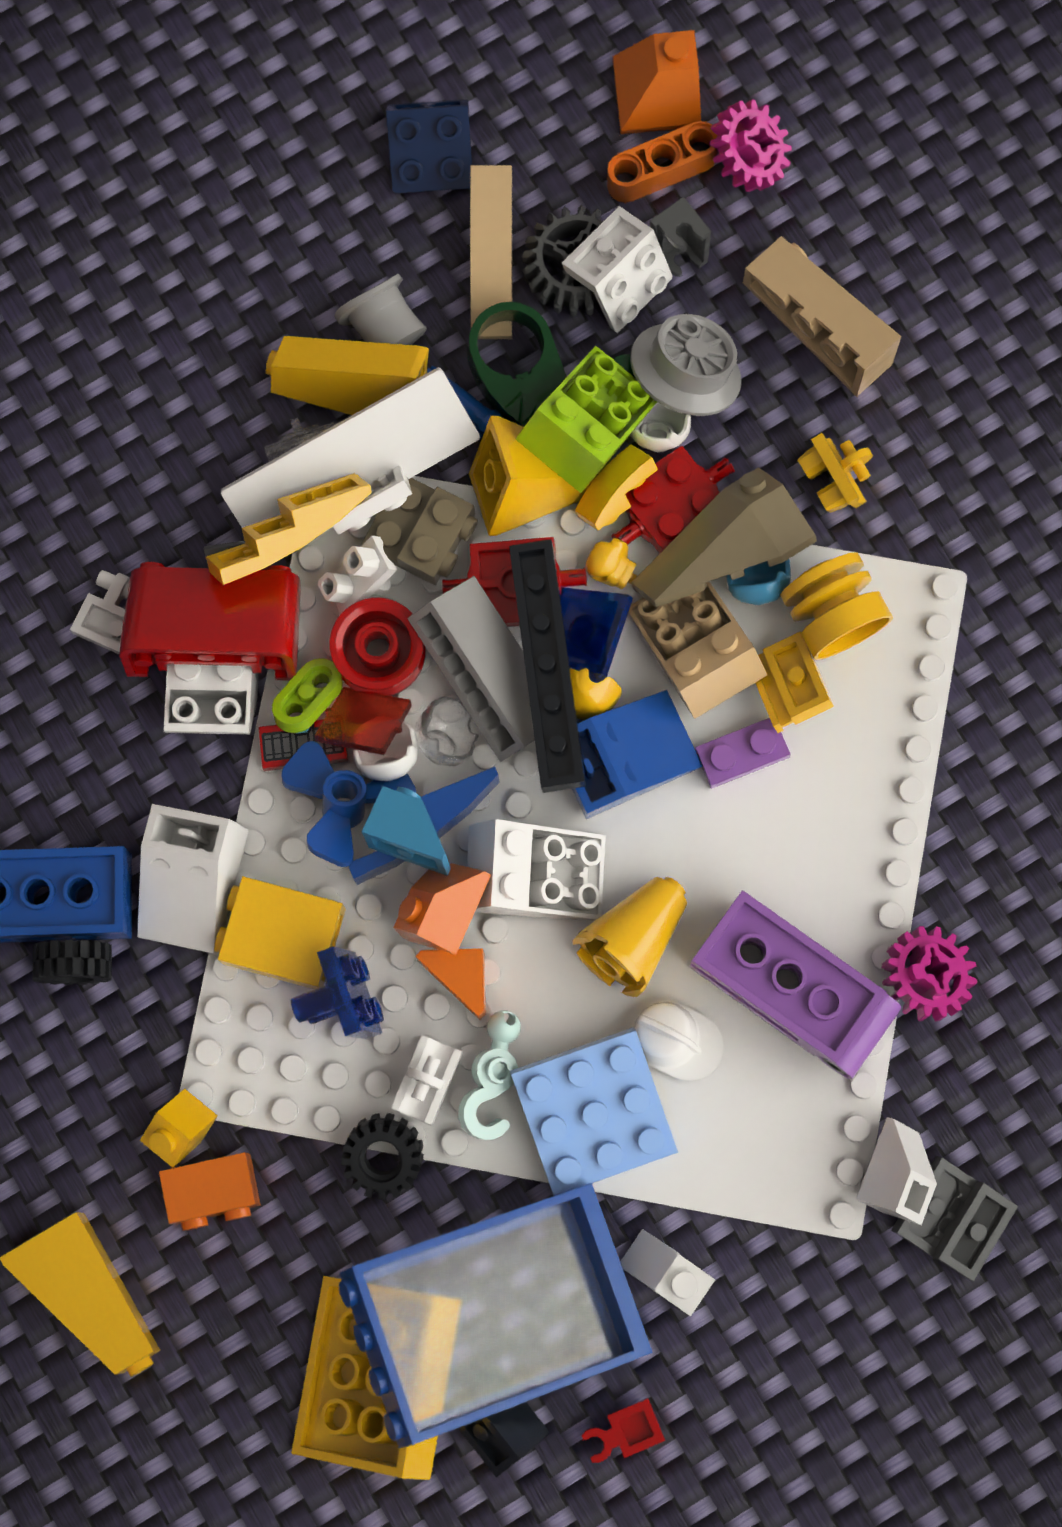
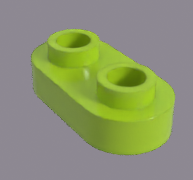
M318 658L307 662L275 697L272 703V712L275 723L281 730L288 733H299L307 730L340 694L343 685L342 677L333 661ZM319 683H327L325 687H315ZM295 712L301 713V714L298 715V716L290 717V715H291L292 713H295Z

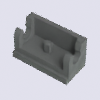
M684 197L650 220V227L654 230L672 275L682 276L680 266L674 262V258L679 254L688 256L690 262L698 269L708 263L711 230Z

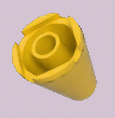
M654 877L578 933L572 942L573 945H581V948L576 952L580 960L607 985L611 986L614 981H617L626 986L621 992L622 994L638 997L646 989L687 906L684 888L670 877H665L664 879Z

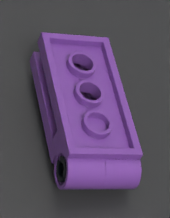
M743 890L692 959L689 966L813 1056L816 1054L831 1069L850 1080L856 1075L902 1009L901 1005L887 994V991ZM745 945L756 946L762 953V961L756 964L746 962L740 954V948ZM781 970L793 972L797 977L798 986L794 989L781 987L777 982L776 973Z

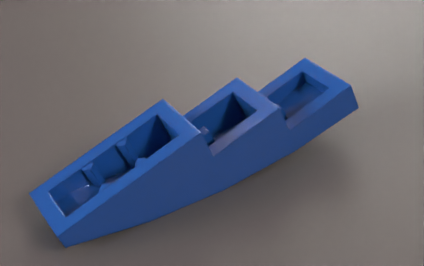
M495 767L421 796L439 839L467 817L499 784V775ZM376 851L354 860L349 869L354 881L359 885L399 866L405 860Z

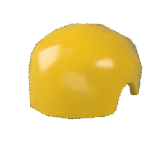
M570 668L576 716L578 719L586 720L613 709L622 695L621 687L614 679L606 677L601 682L594 683L589 679V670L587 668L580 671Z

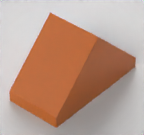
M483 948L458 949L456 955L441 950H421L415 956L417 961L479 1020L486 1015L485 953Z

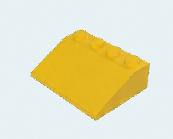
M323 1276L291 1454L398 1478L430 1480L438 1436L403 1448H398L397 1442L391 1440L384 1424V1415L387 1412L381 1396H377L374 1393L370 1384L369 1370L372 1368L367 1353L360 1350L355 1340L354 1326L357 1324L352 1309L345 1306L339 1292V1282L342 1280L340 1278ZM367 1283L414 1423L441 1413L461 1300Z

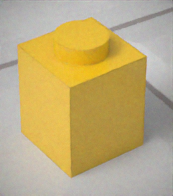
M184 1088L155 1114L140 1141L174 1168L202 1142L218 1115Z

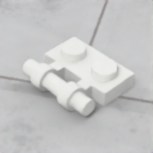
M102 570L97 577L96 585L108 590L104 599L88 593L70 631L76 636L120 654V639L125 609L119 607L121 600L127 598L130 577L121 573L114 575Z

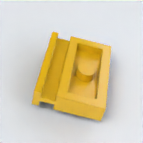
M801 631L762 649L763 653L758 656L767 676L755 684L777 733L784 731L783 727L793 722L796 725L834 707L815 660L801 635Z

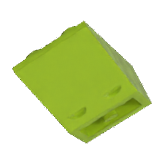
M595 346L540 405L516 440L577 491L582 493L656 405L657 401L644 391L635 377L616 363L612 357Z

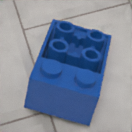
M667 690L578 723L586 787L573 788L572 790L587 820L703 767Z

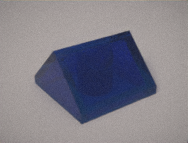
M562 587L560 599L570 668L577 671L587 668L589 670V679L594 683H599L608 675L633 597L629 594Z

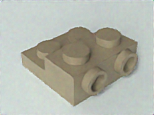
M410 478L408 481L412 494L407 497V500L400 507L392 511H385L384 509L378 513L361 546L371 536L381 537L384 552L394 565L436 586L441 576L447 578L451 574L458 559V555L454 554L461 540L467 542L477 526L478 519L474 517L475 508L473 504L439 487L433 489Z

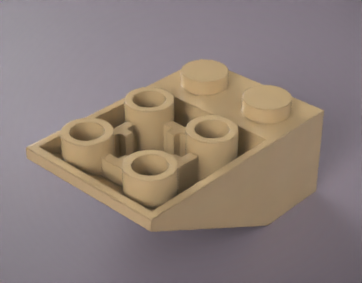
M707 582V587L704 591L659 607H655L644 597L626 607L629 615L694 719L767 676L754 646L710 582Z

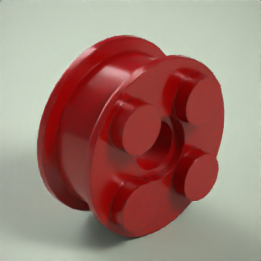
M368 598L352 604L337 618L330 635V654L335 667L341 674L342 680L351 689L365 696L388 697L407 689L417 679L425 662L426 646L407 619L413 614L408 608L391 599ZM384 639L389 643V648L381 656H372L366 651L371 641Z

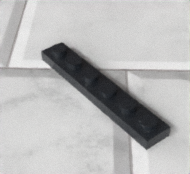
M552 539L511 545L509 548L541 789L543 793L586 787Z

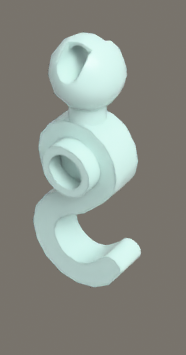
M500 1010L490 1017L487 1023V1032L492 1039L491 1048L481 1051L475 1057L472 1064V1076L474 1082L479 1087L470 1090L462 1098L459 1105L458 1118L462 1128L468 1135L477 1139H496L502 1136L510 1127V1123L506 1119H496L483 1126L476 1117L477 1108L482 1102L496 1098L514 1084L510 1071L517 1069L518 1065L515 1058L508 1052L509 1043L518 1038L521 1032V1023L517 1016L508 1010ZM504 1013H507L509 1015L506 1022L504 1019Z

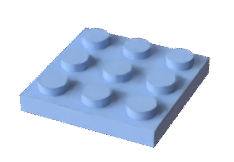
M634 1027L510 1071L554 1196L678 1153Z

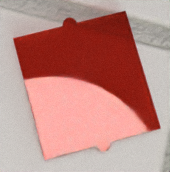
M343 687L332 707L325 710L326 717L317 730L315 739L321 743L384 755L396 733L402 732L401 724L412 707L411 700L368 691H355L352 688Z

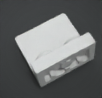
M620 206L562 262L567 274L594 292L610 328L615 332H619L627 323L633 321L639 311L655 295L660 294L673 277L654 230Z

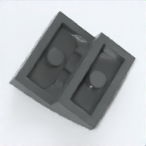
M935 1156L931 1163V1168L937 1185L922 1225L898 1218L891 1231L974 1282L1018 1206L985 1183L975 1180L944 1158Z

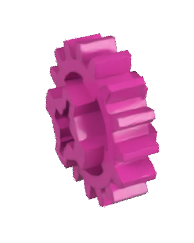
M750 100L746 103L739 101L727 107L726 110L717 115L720 122L711 126V130L718 135L717 138L710 141V146L717 148L719 153L713 158V161L716 163L722 162L725 167L722 169L721 175L725 177L731 174L733 176V186L736 188L744 184L746 192H751L755 189L761 191L774 185V182L783 179L782 169L790 166V162L784 157V154L792 150L790 145L783 142V137L788 134V131L785 129L779 130L777 126L780 121L779 115L770 118L768 116L769 106L765 104L758 108L756 100Z
M919 926L912 934L908 931L897 938L898 943H894L886 951L892 958L887 959L881 966L882 969L891 972V975L882 981L883 986H893L896 992L891 997L896 1001L902 999L905 1002L902 1013L906 1015L911 1010L916 1009L919 1021L925 1020L930 1014H932L935 1022L945 1018L947 1013L953 1016L962 1010L961 1004L964 1005L973 997L966 989H970L977 984V979L968 975V971L976 967V963L965 961L963 957L969 948L963 946L958 949L954 945L957 937L954 933L946 939L941 938V927L937 926L928 935L924 926ZM912 950L913 954L909 956L910 966L905 968L907 956ZM954 979L952 990L947 997L946 993L950 991L948 983Z

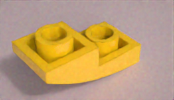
M632 444L626 447L602 469L589 485L575 509L577 516L597 531L615 522L619 515L631 507L625 494L641 486L646 478L658 470L653 458Z

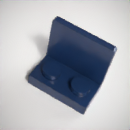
M468 99L388 104L386 115L393 192L408 193L469 189L472 154Z

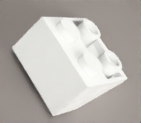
M168 664L164 732L250 735L257 705L258 673H253L251 666Z

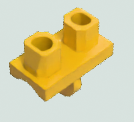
M823 433L812 438L811 441L814 446L797 460L804 473L811 480L829 470L833 477V483L817 492L826 511L831 513L848 505L858 508L866 503L865 497L850 472L854 471L860 482L871 476L865 466L873 457L870 449L866 447L856 451L851 440H847L840 445L845 455V458L842 459L831 438H825Z

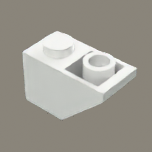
M887 1117L856 1200L882 1213L922 1225L937 1182L919 1132L895 1119Z

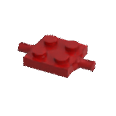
M681 445L655 463L658 470L646 478L641 486L625 494L631 505L626 510L630 523L615 534H612V539H620L628 545L641 536L661 553L720 493L716 483L735 472L732 463L728 464L729 460L724 457L714 466L705 470L694 461Z
M554 537L470 544L471 565L467 578L442 580V586L444 587L442 590L444 594L475 576L507 627L520 626L509 546L552 539L560 595L562 587L587 586L586 568L560 569L556 561Z

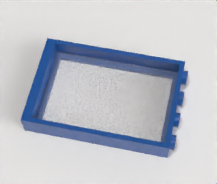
M592 1183L366 1261L339 1273L342 1280L339 1282V1292L342 1301L347 1308L351 1307L357 1324L354 1326L355 1340L360 1350L367 1353L372 1368L369 1370L370 1384L374 1393L377 1396H381L387 1412L384 1415L385 1428L391 1440L397 1442L398 1448L417 1444L653 1353Z

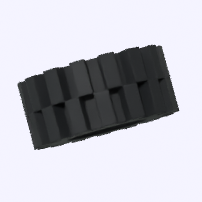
M53 940L35 943L33 946L32 980L34 982L50 983L53 985H87V983H105L112 979V945L109 943H101V941L88 942V940Z
M380 1113L373 1114L368 1121L366 1118L362 1119L357 1127L352 1129L342 1150L344 1153L341 1157V1166H346L344 1171L346 1180L352 1177L354 1181L351 1186L356 1191L360 1187L366 1189L364 1196L371 1198L373 1193H379L378 1200L386 1199L390 1193H392L393 1198L401 1195L404 1188L407 1191L412 1186L423 1162L424 1154H422L424 1146L422 1139L417 1140L419 1132L415 1127L412 1129L407 1128L408 1121L404 1118H401L400 1122L393 1120L395 1114L387 1113L385 1118H380ZM378 1141L392 1144L399 1154L398 1165L388 1171L375 1169L367 1160V1148Z

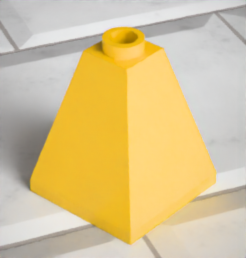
M490 416L469 472L488 536L500 535L579 502L589 487L588 485L582 493L577 491L516 440L524 428L523 426L500 416Z

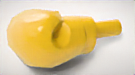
M613 538L610 542L596 543L586 559L585 568L587 574L594 580L609 586L623 589L627 583L632 584L631 582L637 577L633 573L636 563L628 559V545L620 539Z

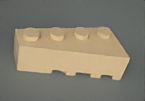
M780 236L745 268L743 284L856 397L892 366L902 336L809 260L806 253L797 244H790Z

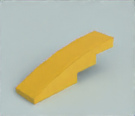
M353 473L277 499L281 515L243 527L242 532L245 544L206 556L209 572L220 583L225 585L264 569L290 555L343 519L372 493L370 484Z

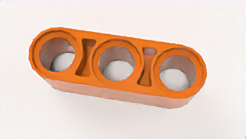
M704 121L693 122L612 157L607 169V188L609 194L618 202H632L712 168L716 163L713 161V158L718 155V149L710 146V141L718 136L711 130L712 124ZM702 142L710 148L706 151H696L691 145ZM663 157L671 160L672 164L661 167L653 161ZM621 173H630L635 179L631 182H621L616 176Z

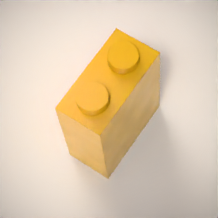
M242 876L240 885H233L228 897L227 910L232 912L227 928L221 927L217 934L214 951L219 953L217 960L223 965L323 991L346 911L344 905L333 900Z

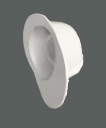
M660 996L646 998L635 1004L626 1016L623 1031L632 1027L635 1028L647 1064L674 1078L684 1081L701 1080L712 1074L722 1061L724 1043L722 1034L716 1024L705 1015L679 1002Z

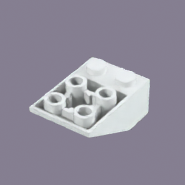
M152 804L141 844L137 937L217 954L214 951L215 941L219 929L224 927L228 912V897L236 882L249 830L227 818Z
M498 819L470 824L467 867L491 874L475 912L579 920L598 919L602 916L605 835Z

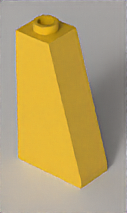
M284 336L278 351L272 350L269 354L266 374L271 375V393L353 415L427 374L429 348L416 345Z
M73 1213L0 1257L3 1266L115 1375L127 1371L130 1377H133L154 1364L151 1356L161 1350L85 1213Z

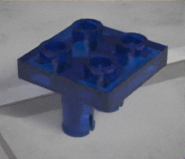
M334 946L317 952L326 978V986L291 998V1007L297 1021L304 1022L308 1020L310 1024H314L338 1015L346 1037L369 1039L382 1034L379 1023L384 1021V1016L377 998L370 997L366 981L370 980V974L363 957H357L354 951Z

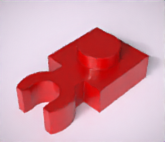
M648 1398L608 1414L607 1417L611 1428L604 1430L599 1427H592L581 1435L583 1441L591 1437H599L604 1443V1448L600 1453L590 1456L592 1463H600L610 1456L612 1449L620 1446L622 1454L626 1458L666 1441Z

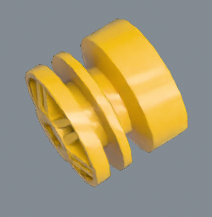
M858 552L841 555L813 566L784 588L780 594L786 607L795 606L790 612L794 622L811 618L815 619L801 632L815 660H822L850 649L879 632L893 619L879 591L862 595L858 594L872 580L868 571H860L864 563Z

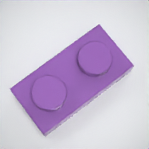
M770 718L695 747L711 789L788 759L791 755L782 733H777Z

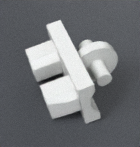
M371 536L361 547L352 546L344 554L343 565L335 573L326 572L318 580V586L325 600L335 602L341 614L352 604L368 599L373 594L384 595L391 587L389 578L397 569L386 556L381 537Z
M421 1035L391 1109L432 1126L463 1052Z

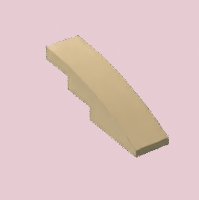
M512 165L471 166V328L477 317L487 308L502 302H512ZM512 321L497 322L489 326L478 339H512Z

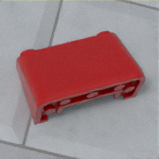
M157 562L141 563L139 568L131 571L120 639L119 656L127 677H148L149 666L157 664L159 671H167L168 664L251 666L253 673H261L262 666L275 671V680L290 681L296 676L298 663L301 597L299 576L292 573V569L287 566L273 565L267 567L266 570H259L223 585L209 572V568L165 567Z

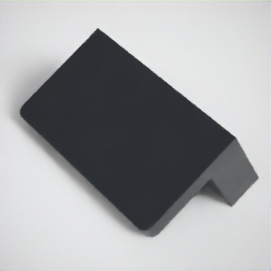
M492 1364L448 1400L442 1409L444 1411L510 1387L512 1383L496 1364ZM527 1402L458 1427L459 1431L496 1478L519 1461L549 1434L546 1426Z

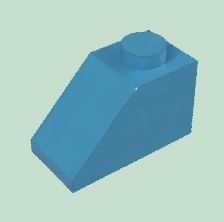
M382 786L362 829V834L368 847L448 876L451 870L449 861L420 795L404 787H398L397 790Z

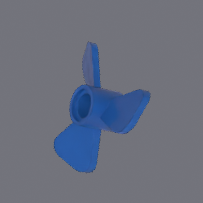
M315 741L304 743L282 770V784L285 788L323 799V816L308 832L307 847L315 856L339 867H348L353 863L354 850L351 828L361 823L365 815V804L375 803L382 786L397 790L398 787H404L416 792V787L408 774L392 781L373 780L366 784L364 779L353 771L339 770L334 772L322 747ZM347 798L350 801H339L337 799Z

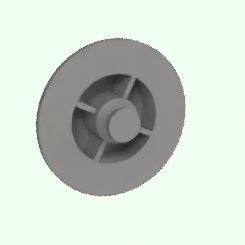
M694 314L672 316L663 324L644 330L636 338L632 346L630 363L636 380L639 381L641 387L650 397L671 410L693 416L717 414L730 407L740 392L741 374L737 364L735 343L721 326L710 319Z

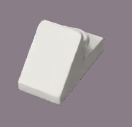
M644 1229L640 1231L620 1261L623 1270L689 1316L693 1314L715 1281L713 1277Z

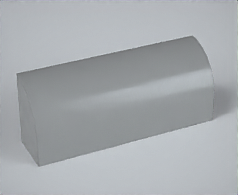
M475 576L433 599L407 618L500 762L535 741L523 650Z

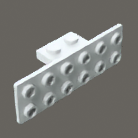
M438 367L223 487L221 495L243 528L281 515L277 501L279 498L355 473L370 484L372 493L333 526L338 535L346 530L352 532L365 526L370 521V517L382 510L392 511L400 507L407 500V497L412 494L408 479L478 441L480 435L445 373Z

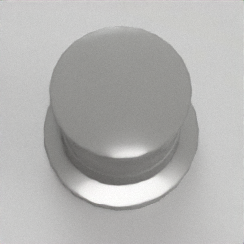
M399 273L348 301L334 315L340 325L352 324L364 342L412 345L427 330V327L409 308L398 289L403 280Z

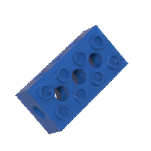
M124 846L0 850V889L6 888V897L0 904V943L132 939V854ZM86 885H92L93 893L90 899L84 903H77L79 890ZM49 886L50 893L47 900L35 905L34 897L36 892L42 887Z

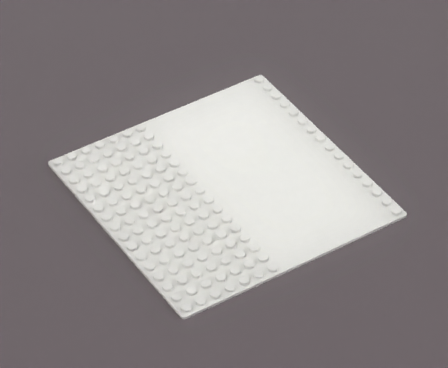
M413 476L411 478L433 489L439 487L473 504L475 508L474 517L478 519L477 526L467 542L461 540L454 554L458 555V559L451 574L447 578L441 576L436 586L395 565L397 571L389 578L391 582L390 589L384 595L373 594L370 598L378 597L394 600L404 605L414 614L427 603L443 594L442 580L467 578L471 565L470 544L554 537L556 561L560 569H583L594 545L603 541L610 542L612 534H615L630 523L629 517L626 512H623L615 522L597 531L577 516L575 509L578 504H571L500 535L488 536L473 486ZM378 513L370 517V521L356 531L350 532L346 530L338 535L332 526L310 543L292 553L289 568L292 569V573L299 576L301 582L297 672L304 664L313 659L324 658L333 661L329 642L333 625L340 616V612L335 602L325 600L318 586V580L326 572L335 573L343 565L344 554L352 546L361 547V543ZM641 536L628 544V559L636 563L633 573L638 576L660 554L651 543L644 540ZM810 545L789 558L791 568L790 583L799 578L805 571L821 562L855 552ZM858 553L864 563L860 571H868L872 578L871 582L858 594L862 595L879 591L893 619L879 632L850 649L822 660H815L834 707L796 725L793 722L783 727L784 731L781 733L791 754L790 758L713 789L710 788L703 769L699 768L587 820L572 789L542 792L535 741L504 761H499L427 648L425 662L417 679L407 689L388 697L365 696L351 689L342 680L343 685L340 694L317 719L344 718L348 762L331 763L334 772L350 770L359 774L366 784L373 781L364 777L357 770L353 756V736L357 729L369 721L384 717L402 719L410 724L415 731L418 749L417 760L407 774L416 787V793L420 797L490 768H496L499 775V784L467 817L440 838L449 863L467 867L469 825L498 819L605 835L602 915L654 877L663 879L670 877L676 880L686 892L684 897L687 901V906L646 989L638 997L622 994L621 992L626 986L617 981H614L611 986L607 985L591 972L578 957L576 952L581 948V945H573L572 940L581 930L595 920L475 912L459 949L483 948L485 953L486 1015L481 1020L429 973L415 957L421 950L437 949L410 942L402 938L393 928L398 918V911L402 901L408 896L411 887L426 873L427 868L405 861L399 866L357 885L349 866L339 867L315 856L308 849L307 834L323 816V799L285 788L282 784L283 769L270 771L262 769L258 727L276 725L272 712V703L289 682L275 680V671L268 669L236 820L237 824L248 829L249 832L235 886L240 885L242 876L340 902L344 905L346 911L323 991L223 965L217 960L218 952L217 954L208 953L180 1092L185 1088L218 1115L215 1121L345 1145L352 1129L356 1128L362 1119L366 1118L368 1121L373 1114L380 1113V1118H385L387 1113L395 1114L393 1120L400 1122L401 1118H404L408 1121L407 1128L412 1129L415 1127L419 1132L417 1140L422 1139L423 1160L549 1183L515 1084L496 1098L482 1102L476 1111L477 1120L483 1126L496 1119L508 1120L510 1127L502 1136L493 1140L477 1139L468 1135L460 1124L458 1113L462 1098L470 1090L479 1087L474 1082L472 1076L473 1061L481 1051L491 1048L492 1039L487 1032V1023L490 1017L500 1010H508L519 1019L521 1032L516 1040L509 1043L508 1052L515 1058L518 1068L623 1031L626 1016L635 1004L646 998L660 996L679 1002L705 1015L716 1024L722 1034L724 1043L722 1061L712 1074L695 1081H684L674 1078L648 1065L678 1153L592 1183L594 1191L842 1239L857 1240L862 1234L866 1204L856 1200L876 1148L897 1016L856 1075L850 1080L831 1069L816 1054L814 1056L689 966L692 959L743 890L887 991L888 995L891 996L896 992L893 986H883L882 981L889 977L891 972L882 969L881 966L887 959L892 958L886 952L887 949L894 943H898L897 938L907 931L910 933L967 575L960 570ZM587 574V586L562 587L560 599L570 668L577 671L587 668L589 670V679L594 683H599L606 677L614 679L621 687L622 695L613 709L667 690L694 749L697 746L769 718L758 688L754 683L694 719L626 607L643 598L633 589L632 584L627 583L623 589H619L616 586L612 587L596 581ZM726 576L709 581L754 646L758 655L763 653L762 649L795 633L802 632L807 625L815 620L811 618L794 622L790 612L795 606L786 607L781 597L774 602L759 606L740 602L728 590ZM520 626L508 627L523 650ZM375 639L368 644L366 651L372 656H381L388 650L389 643L384 639ZM319 683L315 687L322 688L325 687L327 683ZM299 712L292 713V714L290 715V717L298 716V715H300L301 713H299ZM577 718V723L584 721ZM347 798L337 799L339 801H350ZM374 803L365 804L363 820L360 824L351 828L354 850L353 861L377 851L368 847L362 834V829ZM229 910L227 912L224 927L226 928L228 926V922L232 912ZM745 945L740 948V954L746 962L756 964L762 961V953L756 946ZM781 970L776 973L777 982L781 987L794 989L798 986L797 977L793 972ZM504 1013L505 1022L509 1017L507 1013ZM421 1035L463 1052L432 1126L391 1109ZM384 1141L375 1142L367 1148L368 1150L399 1155L397 1149L392 1144Z

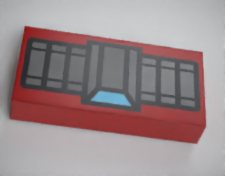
M343 717L316 720L311 727L299 733L285 732L277 725L258 727L262 769L264 771L283 769L296 751L309 741H315L320 744L330 764L348 762Z

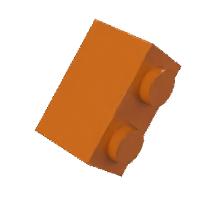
M243 1152L159 1171L168 1222L174 1225L181 1224L182 1231L208 1226V1217L224 1214L225 1221L251 1216L250 1208L261 1206L251 1154Z

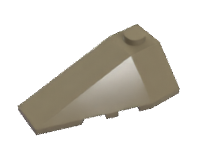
M758 467L725 487L631 583L636 592L655 607H659L704 591L707 587V582L729 575L731 580H735L745 576L744 569L766 561L769 567L783 563L817 542V539L784 485Z

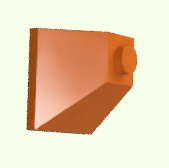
M694 30L653 34L613 56L621 135L679 129L693 122L701 121L699 66Z
M449 863L451 870L448 876L428 869L411 887L408 896L399 907L398 918L393 928L402 938L410 942L456 955L491 874L486 871Z

